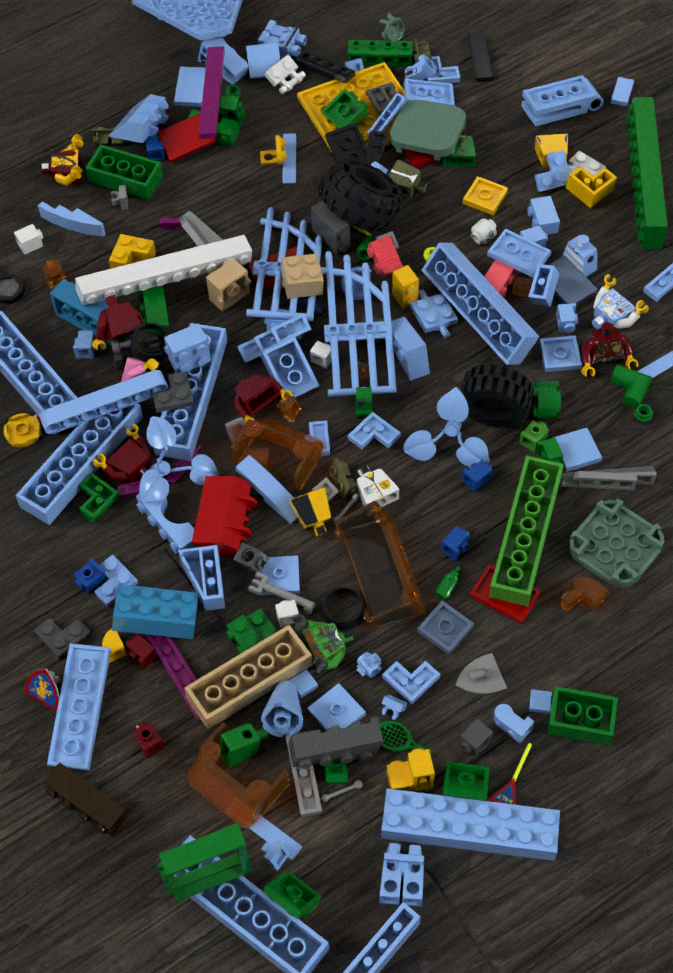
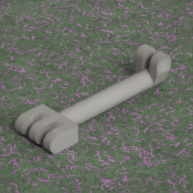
M256 572L255 577L257 579H253L251 583L257 587L250 585L248 587L250 592L261 596L263 590L286 600H295L296 604L304 607V613L312 614V609L316 606L315 602L269 584V576Z

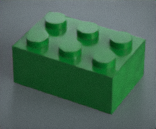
M555 686L547 734L610 746L614 734L618 697Z

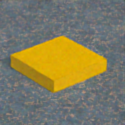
M477 176L464 196L462 204L494 215L508 193V188Z

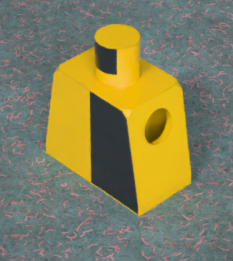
M325 487L289 501L292 510L304 529L313 527L316 537L327 533L324 522L331 519Z

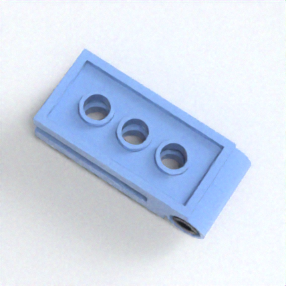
M581 75L523 90L525 100L522 101L521 107L533 124L539 126L588 113V109L596 111L603 105V99L590 81Z

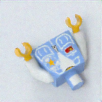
M607 274L604 278L606 284L601 287L593 305L595 319L592 320V325L596 329H600L603 323L609 322L617 329L629 328L639 319L641 313L648 312L649 307L645 305L641 309L645 303L643 300L638 301L635 307L613 288L610 290L609 288L616 284V278L614 277L613 281L608 283L610 274Z

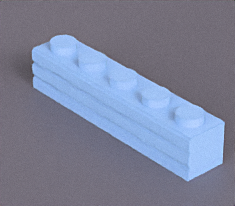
M399 93L395 94L368 131V138L370 131L384 132L406 103L404 96Z

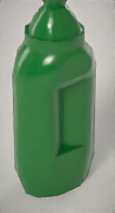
M459 566L444 576L435 592L438 597L446 600L451 595L459 581V571L461 570Z

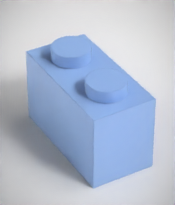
M551 196L530 199V206L527 207L528 216L532 218V227L540 225L547 235L558 233L560 220Z
M537 264L528 296L534 305L551 307L559 278V272L555 266Z

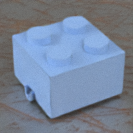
M199 323L164 337L166 344L164 349L176 373L188 372L211 361L208 339Z

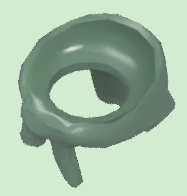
M388 13L387 18L389 21H379L386 24L382 36L385 41H399L404 34V23L399 17L395 18Z

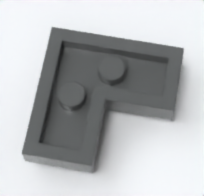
M187 371L169 374L171 390L153 393L157 413L193 406Z
M48 618L34 629L35 634L59 660L68 654L70 643L81 644L91 636L90 631L79 619H76L64 630H61L51 618Z

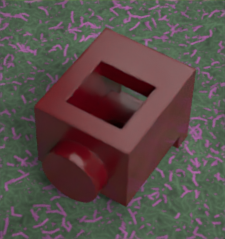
M139 634L134 638H130L125 643V648L129 652L128 656L132 661H138L142 670L157 658L155 648Z
M141 722L135 726V731L132 732L133 737L146 758L164 748L163 740L151 722L147 724Z

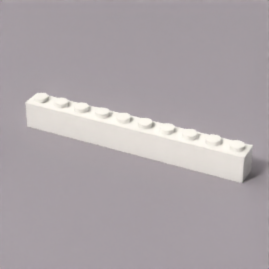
M245 235L77 277L75 278V287L82 305L94 304L105 300L106 297L116 295V297L128 295L133 292L147 290L148 288L163 286L167 283L211 273L232 259H235L239 264H246L251 262L252 249Z

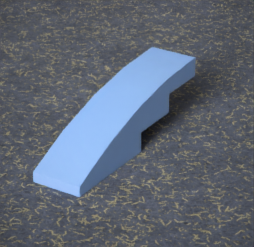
M43 201L38 205L40 216L53 224L83 234L101 237L106 235L102 222L78 208L71 212L61 205L54 209Z
M304 313L270 328V330L237 346L246 364L260 357L263 351L310 331L311 327Z
M248 455L236 466V471L252 483L251 487L264 497L265 503L290 524H293L298 519L289 504L293 496L254 458Z

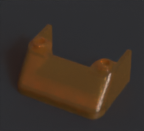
M269 418L251 420L245 423L230 447L234 463H239L254 438L259 436L293 450L294 456L302 460L294 473L296 487L298 490H301L323 454L322 441Z
M222 722L200 747L188 773V781L194 790L241 827L250 828L259 821L290 784L288 771L284 770L272 785L258 779L254 780L247 788L215 764L221 756V749L219 747L221 734L227 732V726Z

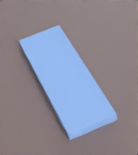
M70 643L47 761L48 767H56L60 762L69 769L90 771L111 648Z

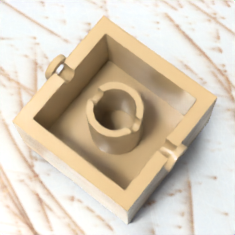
M317 254L282 257V287L285 288L287 299L323 295L324 279Z
M235 259L228 263L226 262L222 267L211 272L206 277L209 300L222 312L250 293L249 284L251 280L248 278V271Z

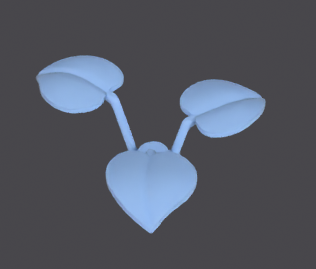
M454 387L450 392L442 396L437 404L439 416L444 420H448L445 429L434 439L426 430L416 431L407 438L403 448L404 452L420 461H426L431 459L436 452L434 442L444 434H447L450 437H458L461 447L457 449L456 456L462 464L470 467L481 460L490 462L488 448L483 440L477 437H470L464 443L462 441V434L459 431L462 425L461 422L468 416L469 408L464 395L457 387Z
M155 416L150 418L146 433L148 443L155 449L164 448L160 457L157 458V463L153 464L150 470H147L141 478L139 488L141 503L161 501L167 497L169 484L162 477L169 473L191 470L190 479L195 484L203 486L206 476H218L219 473L213 460L203 454L197 455L192 459V466L171 469L169 463L162 461L168 450L167 446H172L176 443V431L165 419Z

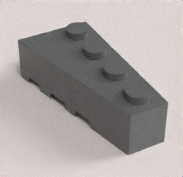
M378 717L370 718L371 723L360 724V721L351 722V726L342 729L339 725L332 726L326 729L324 733H321L318 729L291 735L289 749L293 767L304 769L317 764L328 766L334 762L346 764L353 760L369 761L375 758L383 742Z

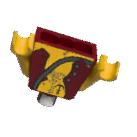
M79 134L72 137L73 143L61 152L52 154L51 163L42 164V173H51L53 182L65 186L80 184L81 172L83 170L81 169V157L78 147L83 146V138Z

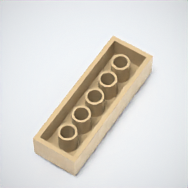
M288 625L184 687L186 698L206 728L210 729L274 690L278 682L290 680L311 667L312 655L291 626Z

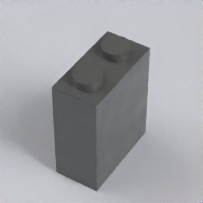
M323 200L312 206V231L317 236L321 235L322 241L336 255L347 251L350 248V224L331 212Z

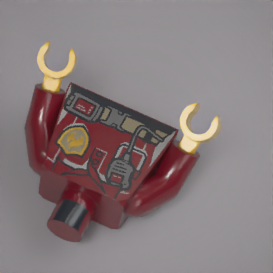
M603 323L600 330L591 332L590 338L582 347V361L585 363V366L582 368L581 373L587 377V370L590 369V376H594L595 370L590 367V364L593 366L625 360L626 356V366L631 369L630 362L632 361L638 367V361L632 357L634 353L630 341L623 333H619L618 329L613 327L611 323Z

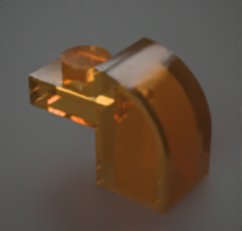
M578 577L571 581L570 589L562 595L560 607L567 612L581 601L592 612L606 601L608 591L593 578Z

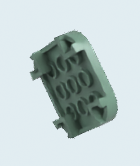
M426 100L409 101L403 105L391 128L390 143L396 148V152L399 153L407 149L434 155V160H441L440 157L448 156L449 154L453 156L455 146L462 131L466 129V114L461 108Z
M616 499V501L601 500L579 528L573 531L569 542V552L576 562L615 587L626 588L635 584L660 554L665 542L661 531L662 527L657 523L652 525L623 506L624 501Z

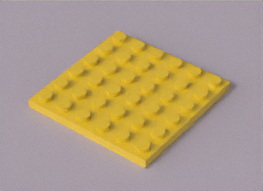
M385 62L355 72L356 76L346 84L332 80L297 93L298 100L328 147L325 134L338 128L321 111L344 88L349 93L352 91L358 97L357 100L359 102L362 100L369 107L367 109L369 114L357 125L366 147L369 140L368 131L379 118L366 95V90L387 83H393L395 91L405 97L404 89ZM387 93L389 99L392 100L391 95ZM398 114L395 116V118L384 131L387 132L385 146L391 144L390 131Z

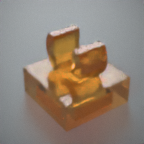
M515 276L512 295L528 297L532 278Z
M358 363L359 383H370L369 363Z
M288 395L285 401L280 400L277 404V408H281L280 414H283L288 422H293L301 409L295 396Z

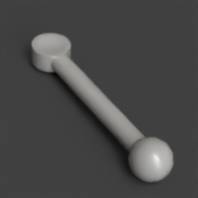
M355 493L342 512L333 518L335 524L340 523L342 516L355 501H358L360 494Z
M357 780L351 786L328 795L323 794L321 800L322 802H327L330 798L353 789L360 790L363 784L360 780Z

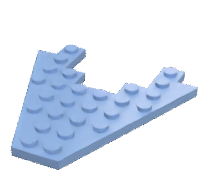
M132 0V4L200 41H208L214 37H225L227 34L232 33L243 0Z

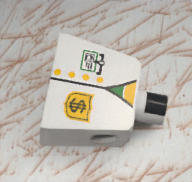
M368 466L359 469L358 473L361 477L357 479V491L360 494V499L367 514L399 499V488L382 469L372 472Z

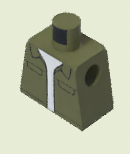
M401 160L396 161L388 176L397 183L402 192V197L411 198L415 191L424 193L427 183L420 181V170Z

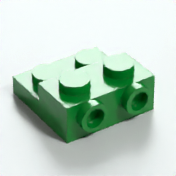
M344 88L321 113L340 129L354 123L358 125L369 114L367 110L369 107L364 101L361 100L359 102L357 100L358 97L352 91L349 93Z
M232 95L228 97L222 96L219 105L218 122H221L224 117L238 121V124L241 125L242 119L244 120L246 113L245 109H243V102H240L239 98Z
M260 608L247 617L242 615L227 624L225 634L230 642H235L237 645L236 650L238 654H241L278 631Z
M447 761L443 795L486 801L489 767Z
M288 870L268 883L263 890V893L271 901L279 904L289 915L294 916L296 919H299L301 916L305 918L312 913L322 896Z

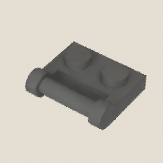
M387 83L366 90V95L379 116L391 102L387 93L391 95L392 99L397 93L393 83Z

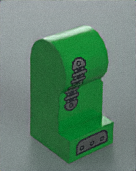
M356 387V419L366 418L373 412L371 387Z

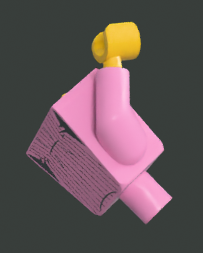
M128 356L121 382L142 375L146 372L147 368L151 371L155 370L159 362L153 358L143 362Z

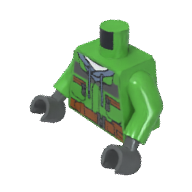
M297 615L292 620L297 622L294 628L297 631L301 628L304 629L302 630L303 640L312 655V666H316L318 673H321L322 670L337 668L346 654L344 643L353 640L350 629L338 632L334 623L306 620L303 615Z

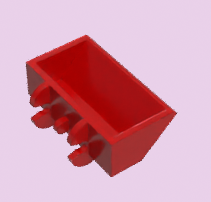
M236 476L205 477L192 544L199 547L217 545L219 555L229 558L239 550L240 543L245 542V537L250 538L252 534L249 528L243 527L244 524L249 523V518L245 517L246 513L251 512L249 506L256 508L258 503L256 499L249 497L252 483Z

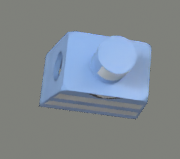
M579 235L569 241L562 257L565 256L585 277L597 271V249L589 242V237Z

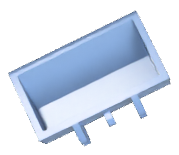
M148 95L127 113L109 136L144 143L148 136H154L158 132V124L165 123L168 120L169 116L166 115V109L169 106L166 102V97Z

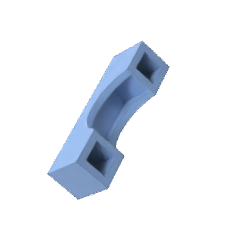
M136 495L138 510L148 516L149 523L159 529L160 536L170 542L169 545L175 553H178V550L199 547L192 544L194 528L189 522L176 524L168 521L163 516L168 507L167 498L156 502L141 503L140 495Z

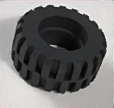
M493 363L479 364L469 369L464 375L460 390L468 404V417L474 418L478 423L482 422L484 425H492L498 428L500 426L508 428L511 425L514 427L526 420L534 395L532 383L526 375L523 376L522 372L513 370L510 366L505 367L503 364L493 365Z

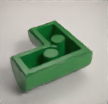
M618 364L611 378V383L627 388L622 403L635 408L642 404L652 381L651 376Z
M92 472L78 485L82 491L91 496L79 508L81 514L91 523H94L120 497V493Z

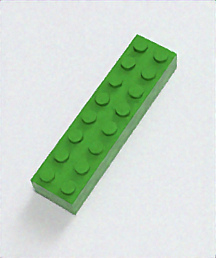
M526 456L493 575L490 598L529 606L564 464Z

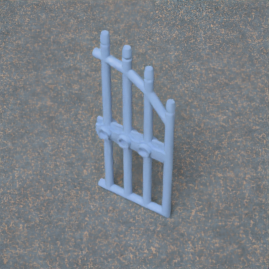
M269 207L267 217L261 218L260 225H265L260 260L254 261L253 275H258L253 309H247L246 316L291 319L302 314L296 313L298 298H290L289 312L278 311L282 285L281 263L282 257L286 255L288 233L290 232L298 237L296 256L303 255L304 244L306 243L314 254L318 255L319 263L322 236L318 235L314 243L306 235V220H302L300 222V229H297L290 225V212H285L283 222L273 220L274 208ZM272 227L282 229L277 262H267ZM266 276H275L271 311L260 310L264 278ZM309 296L307 313H304L307 321H313L316 296Z
M327 251L325 254L326 267H321V271L327 277L329 325H324L325 342L331 343L333 389H328V397L356 395V387H359L356 340H367L372 394L396 393L387 281L382 282L381 292L370 281L368 263L362 264V276L352 272L349 255H344V270L333 268L332 253ZM334 275L345 277L348 324H337ZM352 280L363 285L366 322L355 323ZM371 292L383 303L384 321L373 322ZM374 339H385L389 386H378ZM339 341H349L352 388L341 389Z

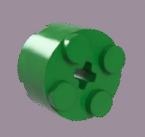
M534 382L532 385L534 395L530 414L535 419H558L559 415L556 413L561 411V392L557 391L556 386H560L559 382Z

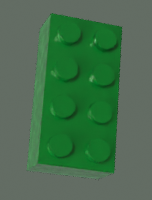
M101 144L85 168L88 182L119 191V185H126L127 194L147 200L151 198L163 178L161 162Z

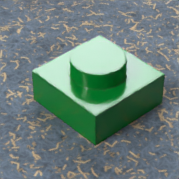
M332 763L324 766L326 783L348 782L346 764Z

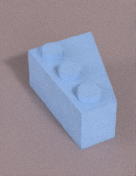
M214 37L211 40L201 42L198 56L200 63L203 61L206 63L208 47L224 46L225 55L222 78L233 85L247 74L249 67L247 62L222 37Z
M405 317L391 321L393 350L409 380L411 381L430 374L425 342Z
M212 545L178 550L180 562L196 593H198L205 611L225 608L218 546Z

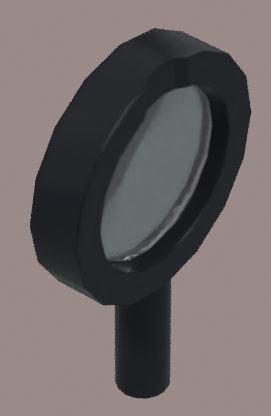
M0 265V303H14L24 294L23 281L15 274H4Z

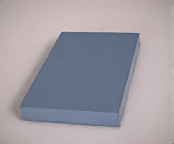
M565 256L549 264L555 266L559 272L554 294L563 304L576 303L577 306L597 294L598 289Z

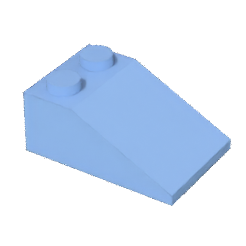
M296 337L261 353L260 357L270 376L275 378L284 387V391L288 390L292 393V399L319 387Z

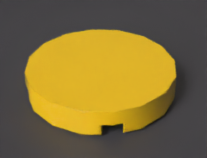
M27 413L12 416L8 420L9 422L4 425V436L7 442L15 447H28L34 444L41 435L40 422L35 416H30Z

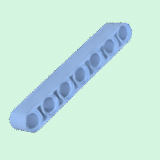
M153 370L48 408L40 413L39 418L47 434H54L153 398V393L167 391L168 385L160 370Z

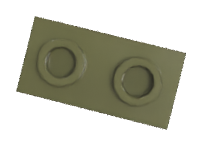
M415 39L416 45L413 46L416 63L419 61L418 57L422 54H425L432 60L429 43L426 41L417 43Z
M106 127L92 129L95 135L93 142L97 143V145H109V139H112V145L127 143V140L110 137L109 134L114 129H107Z
M335 458L329 468V473L343 500L347 494L354 495L357 493L358 487L353 478H346L351 477L347 463L338 461V458Z

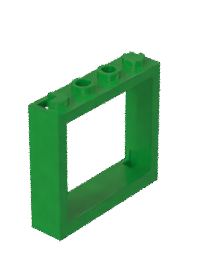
M238 823L160 853L161 862L157 863L169 897L174 895L176 903L252 873L246 843ZM235 850L233 855L174 877L175 873Z

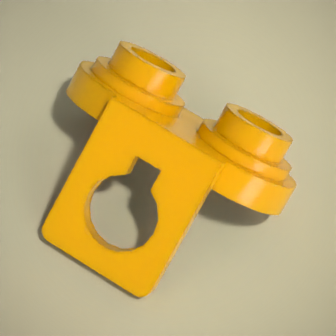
M275 135L276 150L260 151L261 165H282L284 161H287L286 150L283 151L282 149L286 148L285 138ZM266 155L276 156L272 160L264 159Z

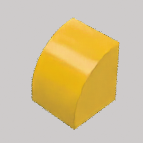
M110 629L105 634L102 642V647L111 648L109 663L127 655L117 631Z

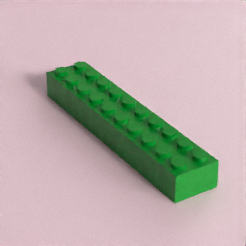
M633 97L632 104H629L628 108L630 116L626 118V126H629L627 131V138L630 139L628 149L632 152L630 154V164H633L631 167V176H634L632 189H635L633 200L637 203L635 205V215H638L636 229H639L637 241L640 242L641 249H662L668 226L653 97Z

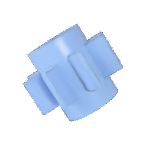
M369 652L362 654L357 660V671L362 677L365 675L370 678L374 677L381 670V658L376 653L373 655Z

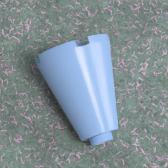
M282 680L277 683L261 715L263 728L271 735L283 737L285 734L295 735L303 726V715L297 688L289 680Z

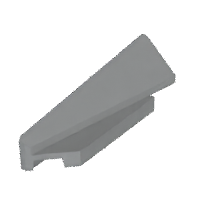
M187 211L179 219L181 226L197 246L223 240L191 211Z
M653 466L568 472L562 473L560 486L634 491L636 484L654 485L656 470Z

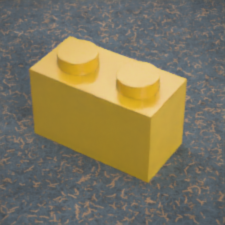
M409 265L393 271L392 294L402 308L410 306L411 302L418 301L419 279Z

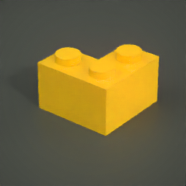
M580 166L569 174L566 189L591 208L614 191L617 177L605 167L593 176Z
M120 234L109 259L110 268L155 258L154 241Z
M414 749L411 753H408V761L402 762L397 760L387 765L386 773L390 789L417 792L434 788L435 772L429 749Z

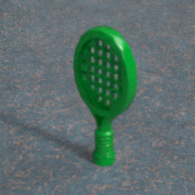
M396 721L379 723L380 729H384V731L381 730L384 740L380 746L384 750L392 753H401L410 749L422 748L424 750L429 749L430 755H432L433 749L416 744L412 739L411 732L403 724Z

